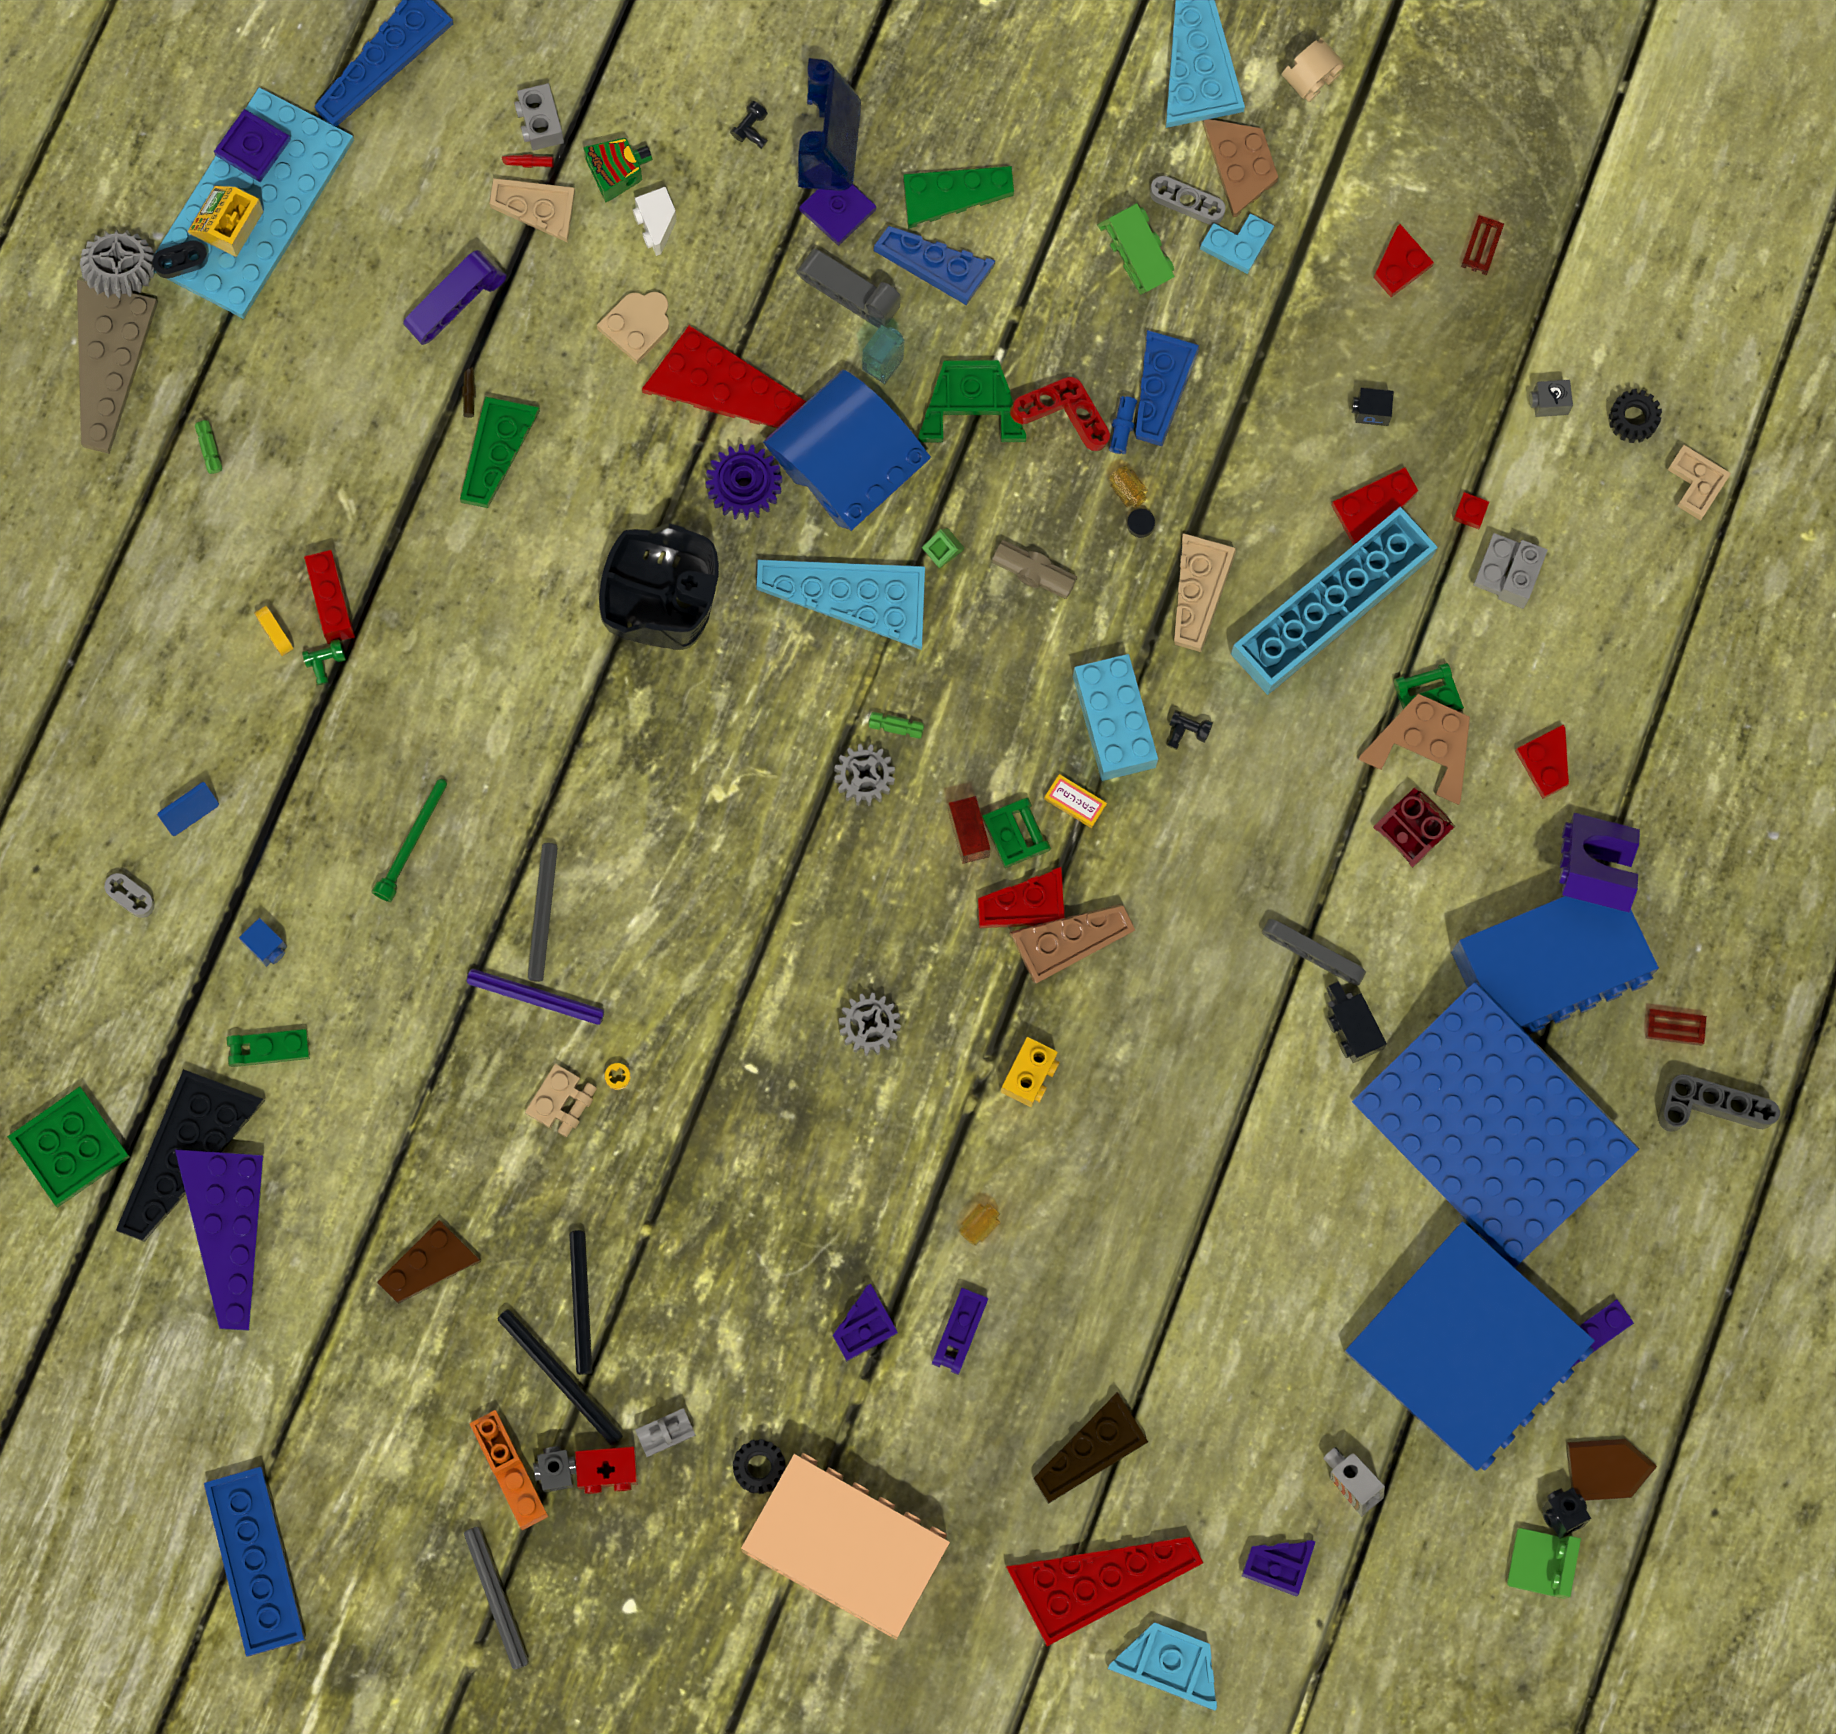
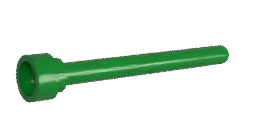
M441 778L436 781L386 877L381 878L380 882L377 881L371 893L376 897L390 903L397 893L395 890L397 885L395 883L447 787L445 779Z

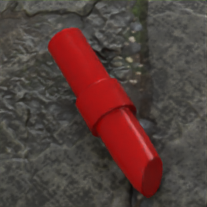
M533 154L502 156L503 163L510 166H523V168L554 166L553 156H534Z

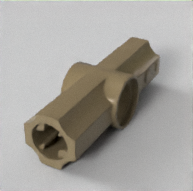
M1004 540L999 544L992 559L993 564L1016 574L1018 579L1026 585L1034 588L1042 587L1064 599H1067L1077 580V576L1053 565L1046 556L1034 551L1027 552Z

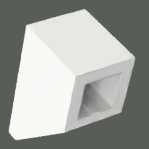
M666 187L636 197V208L632 209L637 224H643L646 231L642 235L647 248L652 247L656 256L662 253L676 223L675 208Z

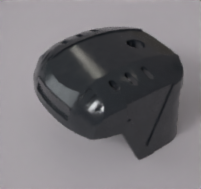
M670 523L652 530L632 529L623 531L609 552L600 584V616L602 623L608 631L625 640L673 650H684L694 645L703 634L709 621L719 577V561L714 543L703 535ZM649 551L650 555L648 559L644 560L643 556L645 552ZM665 553L662 564H658L657 561L660 554ZM677 556H679L680 561L677 567L673 568L672 565L674 563V560ZM677 599L691 606L682 608L677 604ZM628 623H631L632 626H631V627H627V624H628Z

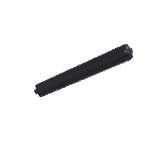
M575 1230L569 1233L576 1372L578 1375H588L592 1373L586 1236L584 1231Z

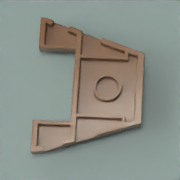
M1417 694L1360 755L1358 760L1382 770L1393 744L1447 767L1435 795L1459 805L1461 802L1470 717Z

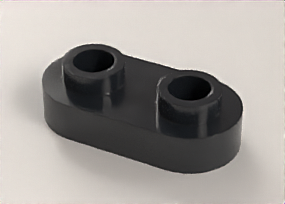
M192 240L159 250L154 255L152 263L160 277L169 279L203 268L208 262V253L201 242ZM192 255H199L197 260H190ZM166 263L173 264L169 269L163 268Z

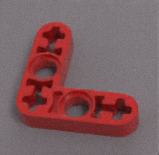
M1066 377L1022 395L1014 401L1010 408L1011 418L1019 424H1028L1064 409L1082 442L1091 451L1102 450L1110 439V432L1083 384L1074 377ZM1066 387L1069 390L1073 389L1075 391L1074 394H1072L1071 392L1065 393L1060 398V394H1062L1065 391ZM1040 396H1050L1054 404L1052 406L1044 405L1040 400ZM1020 406H1021L1023 409H1026V408L1031 407V408L1029 409V411H1028L1027 414H1026L1025 411H1021V412H1020V411L1018 410V409L1020 408ZM1080 408L1087 410L1090 418L1086 420L1079 418L1076 410ZM1094 433L1095 436L1100 435L1102 437L1101 440L1099 441L1097 438L1093 439L1091 437L1092 434Z

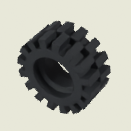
M1632 389L1630 393L1628 391L1623 392L1622 396L1619 395L1614 402L1609 414V419H1611L1609 425L1610 428H1615L1613 433L1616 436L1619 433L1622 435L1621 440L1625 441L1626 438H1629V443H1634L1638 439V443H1640L1645 438L1649 439L1656 431L1661 422L1662 408L1658 409L1660 403L1658 400L1653 401L1654 395L1651 393L1647 397L1645 396V390L1637 393V389ZM1631 407L1641 409L1645 414V422L1640 425L1629 423L1625 417V411Z
M764 1439L751 1440L749 1443L743 1444L739 1451L736 1452L733 1460V1473L736 1481L744 1490L746 1489L753 1494H764L773 1491L786 1469L785 1458L779 1447ZM762 1455L770 1461L771 1470L767 1476L755 1478L749 1473L748 1463L754 1456Z

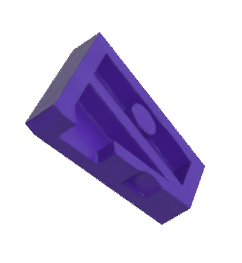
M871 1284L866 1286L857 1302L833 1334V1338L846 1362L898 1334Z
M1307 1540L1303 1543L1289 1544V1542L1278 1543L1274 1546H1252L1241 1576L1297 1597L1316 1541Z

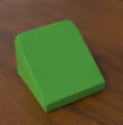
M947 528L940 529L922 547L938 568L943 567L965 549Z

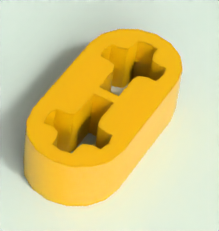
M266 605L254 612L281 656L294 650Z

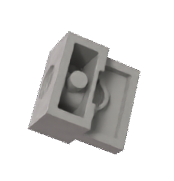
M1494 533L1473 586L1499 595V600L1524 609L1548 549L1524 540L1518 543ZM1510 560H1511V561H1512V562H1511V565H1512V566H1511V568H1510V571H1509V573H1508V576L1506 577V576H1504V575H1505V573H1506L1507 567H1508L1509 562H1510Z

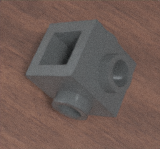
M561 1446L543 1449L544 1454L537 1455L538 1462L533 1463L536 1481L541 1480L543 1491L546 1493L574 1488L572 1474H576L575 1457H569L567 1450L561 1451ZM558 1464L560 1466L559 1470L554 1473L551 1472V1467Z

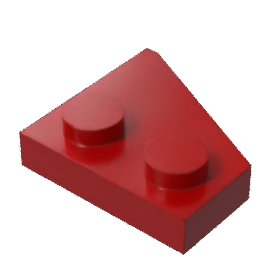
M1564 724L1515 750L1542 799L1569 785L1566 728Z

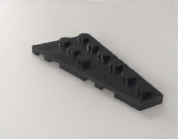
M183 1069L116 1231L145 1242L186 1194L175 1150L221 1153L265 1100Z

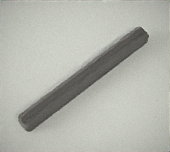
M543 843L541 850L528 968V979L534 982H541L544 979L558 850L557 845L553 843Z
M470 1528L464 1532V1536L513 1669L522 1668L528 1665L529 1661L481 1528Z

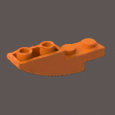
M494 1410L469 1423L521 1530L546 1519L548 1514L497 1411Z

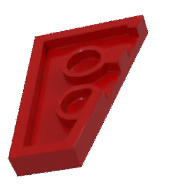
M1406 467L1333 501L1331 506L1350 541L1355 545L1399 507L1403 508L1418 493V489Z

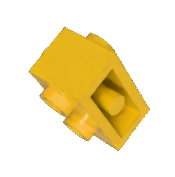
M1027 1037L1002 1085L1001 1093L1029 1107H1032L1034 1101L1040 1103L1047 1089L1043 1085L1047 1075L1053 1077L1060 1062L1055 1060L1058 1052ZM1035 1059H1040L1042 1062L1038 1063ZM1022 1084H1027L1029 1088L1022 1087Z

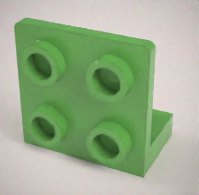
M1523 1528L1517 1529L1507 1586L1562 1599L1571 1597L1581 1538L1568 1536L1559 1539L1558 1536Z

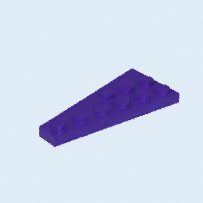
M175 1150L219 1329L249 1331L264 1156Z

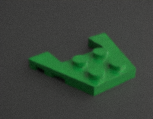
M999 360L943 362L933 396L918 435L920 443H943V415H1000L1001 442H1026V433L1022 424L1015 422L1010 415L1013 400Z

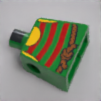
M626 138L583 148L585 160L605 203L641 182L642 171L640 165L653 160L647 145L632 151Z

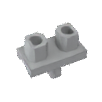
M684 1408L635 1430L647 1458L696 1436Z

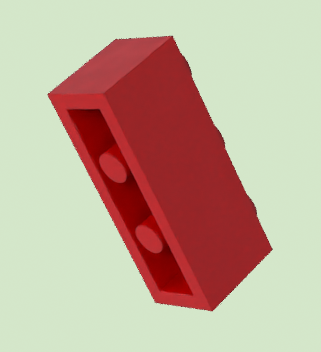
M332 550L304 556L327 644L336 639L342 641L354 638L355 635Z

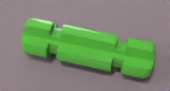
M207 420L197 422L195 429L206 469L209 474L221 472L222 465L218 458L219 454L214 436L211 434L210 423Z
M872 712L869 719L870 728L878 730L884 728V731L905 736L907 733L910 734V737L918 739L922 737L924 730L922 722L913 721L911 723L909 719L891 715L884 717L882 713Z

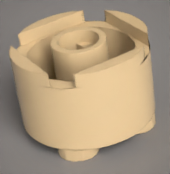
M1320 38L1319 41H1314L1294 59L1295 66L1292 69L1287 66L1281 75L1303 99L1311 102L1319 95L1320 89L1325 85V82L1329 86L1341 75L1340 72L1345 68L1343 60L1325 40Z

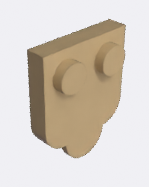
M650 292L645 296L640 293H630L597 324V329L638 364L669 331V321L665 315L668 310V301L663 294L658 292Z

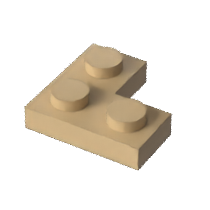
M1683 445L1668 468V471L1691 484L1679 502L1678 507L1700 521L1731 475L1725 469Z

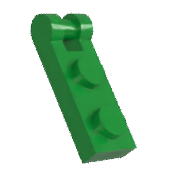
M307 1029L226 1037L227 1047H230L231 1056L228 1057V1066L230 1067L310 1059ZM242 1046H250V1055H242Z

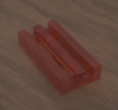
M1478 215L1461 265L1462 268L1466 269V267H1469L1474 272L1479 270L1482 271L1483 275L1487 276L1505 223ZM1484 224L1486 228L1475 260H1469L1480 226ZM1493 227L1496 228V232L1484 265L1480 263L1490 230Z
M1657 1009L1648 1010L1645 1039L1699 1046L1704 1045L1707 1016ZM1655 1017L1699 1023V1027L1655 1022ZM1654 1029L1698 1034V1037L1654 1032Z

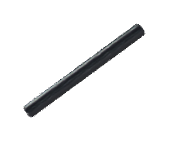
M509 1309L503 1311L497 1318L499 1323L605 1440L612 1446L617 1444L623 1437L622 1433Z

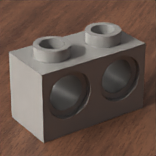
M549 83L517 91L519 101L514 102L518 118H524L525 125L521 126L524 142L530 141L532 151L564 143ZM532 103L541 104L535 109L528 107ZM539 127L547 128L543 133L535 132Z

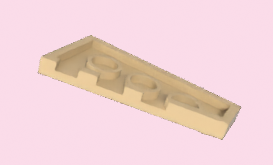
M1183 534L1174 638L1175 645L1202 652L1236 554V548Z

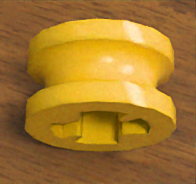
M621 1063L611 1064L605 1071L607 1085L615 1090L625 1088L630 1082L629 1069ZM620 1069L623 1070L625 1073L622 1075L626 1077L623 1082L617 1081L616 1084L612 1083L610 1080L613 1077L609 1076L612 1071L618 1072Z

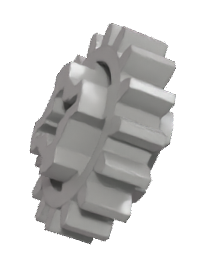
M858 744V751L856 752L848 748V757L842 755L839 757L842 765H835V772L840 775L835 776L834 781L835 783H842L838 787V792L843 793L846 791V800L849 801L854 797L858 806L862 800H866L867 805L871 806L873 798L880 803L882 801L881 793L889 795L890 788L887 785H894L895 779L889 776L895 774V767H888L891 763V758L886 757L883 759L884 750L880 749L875 753L871 744L868 750H863L861 744ZM861 758H868L867 760H864V761H858V759H861ZM879 765L883 770V780L876 773ZM846 771H849V774L853 776L850 785L846 779ZM866 771L870 772V777L860 778V772L862 774L866 773ZM872 789L869 792H861L862 790Z
M871 993L870 999H865V996L860 994L859 1002L852 998L849 1000L850 1009L843 1007L842 1013L846 1018H839V1024L845 1026L840 1030V1036H848L845 1040L846 1046L852 1043L855 1044L853 1052L857 1053L862 1048L864 1049L865 1056H868L870 1050L874 1049L876 1055H880V1047L883 1046L886 1050H889L890 1044L888 1041H897L898 1036L893 1031H900L901 1025L894 1023L900 1019V1014H892L895 1005L892 1003L886 1006L885 996L878 1001L875 1000V993ZM864 1007H872L871 1010L864 1012L859 1010ZM883 1012L888 1018L889 1028L881 1021ZM875 1016V1027L871 1026L864 1034V1021L869 1022ZM850 1022H853L858 1027L859 1032L857 1036L853 1034ZM871 1038H880V1040L875 1042H867Z

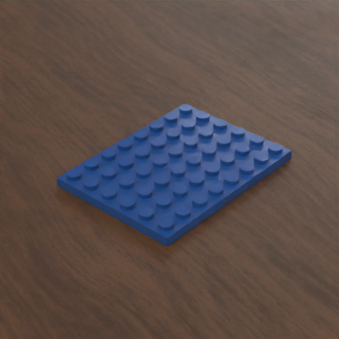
M1476 981L1352 1101L1514 1268L1640 1149Z

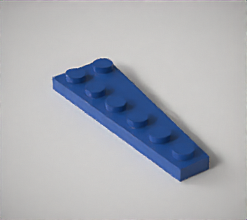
M402 0L395 8V13L387 22L384 21L380 26L379 32L371 42L368 41L365 44L361 54L355 61H351L341 77L337 78L314 106L316 112L333 127H337L453 25V20L433 0Z

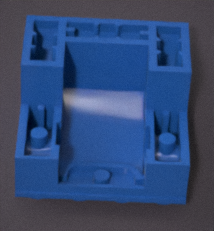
M843 369L763 441L764 445L793 482L808 487L839 527L849 529L850 531L932 458L900 417L866 384Z

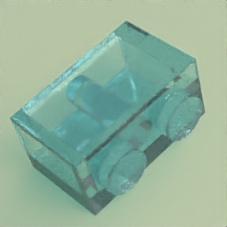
M881 325L863 349L862 370L881 383L886 384L904 359V339L902 334L892 327L888 329Z

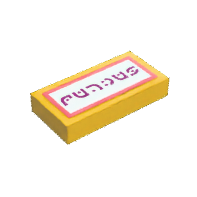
M1060 774L1044 797V800L1090 828H1093L1107 806L1105 801Z

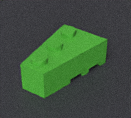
M1136 203L1098 223L1097 226L1100 231L1107 230L1113 240L1110 247L1113 252L1119 251L1125 263L1123 268L1141 295L1175 276L1172 272L1174 271L1172 261L1168 256L1165 257L1160 249L1162 243L1156 232L1151 231L1147 223L1149 222V217L1142 207L1139 208Z

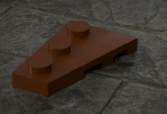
M439 1220L377 1283L399 1304L429 1289L430 1286L446 1278L448 1279L481 1261Z

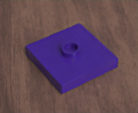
M244 109L213 152L218 158L261 182L291 138L288 134Z
M837 171L799 207V210L839 246L876 211V205Z

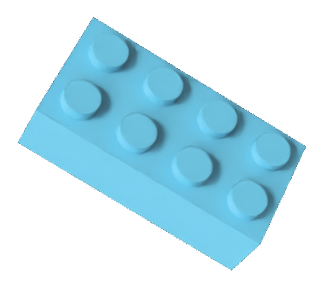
M1129 654L1074 667L1073 680L1101 781L1156 768L1158 756Z

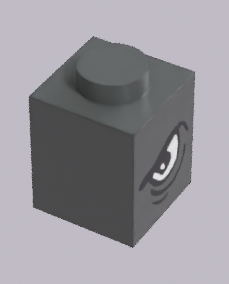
M1570 380L1540 381L1536 383L1529 395L1530 407L1535 408L1536 417L1569 415L1573 407Z

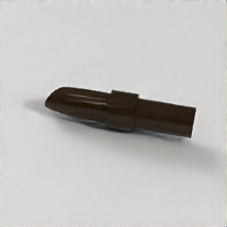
M473 367L464 372L462 397L463 416L466 418L474 417L476 387Z

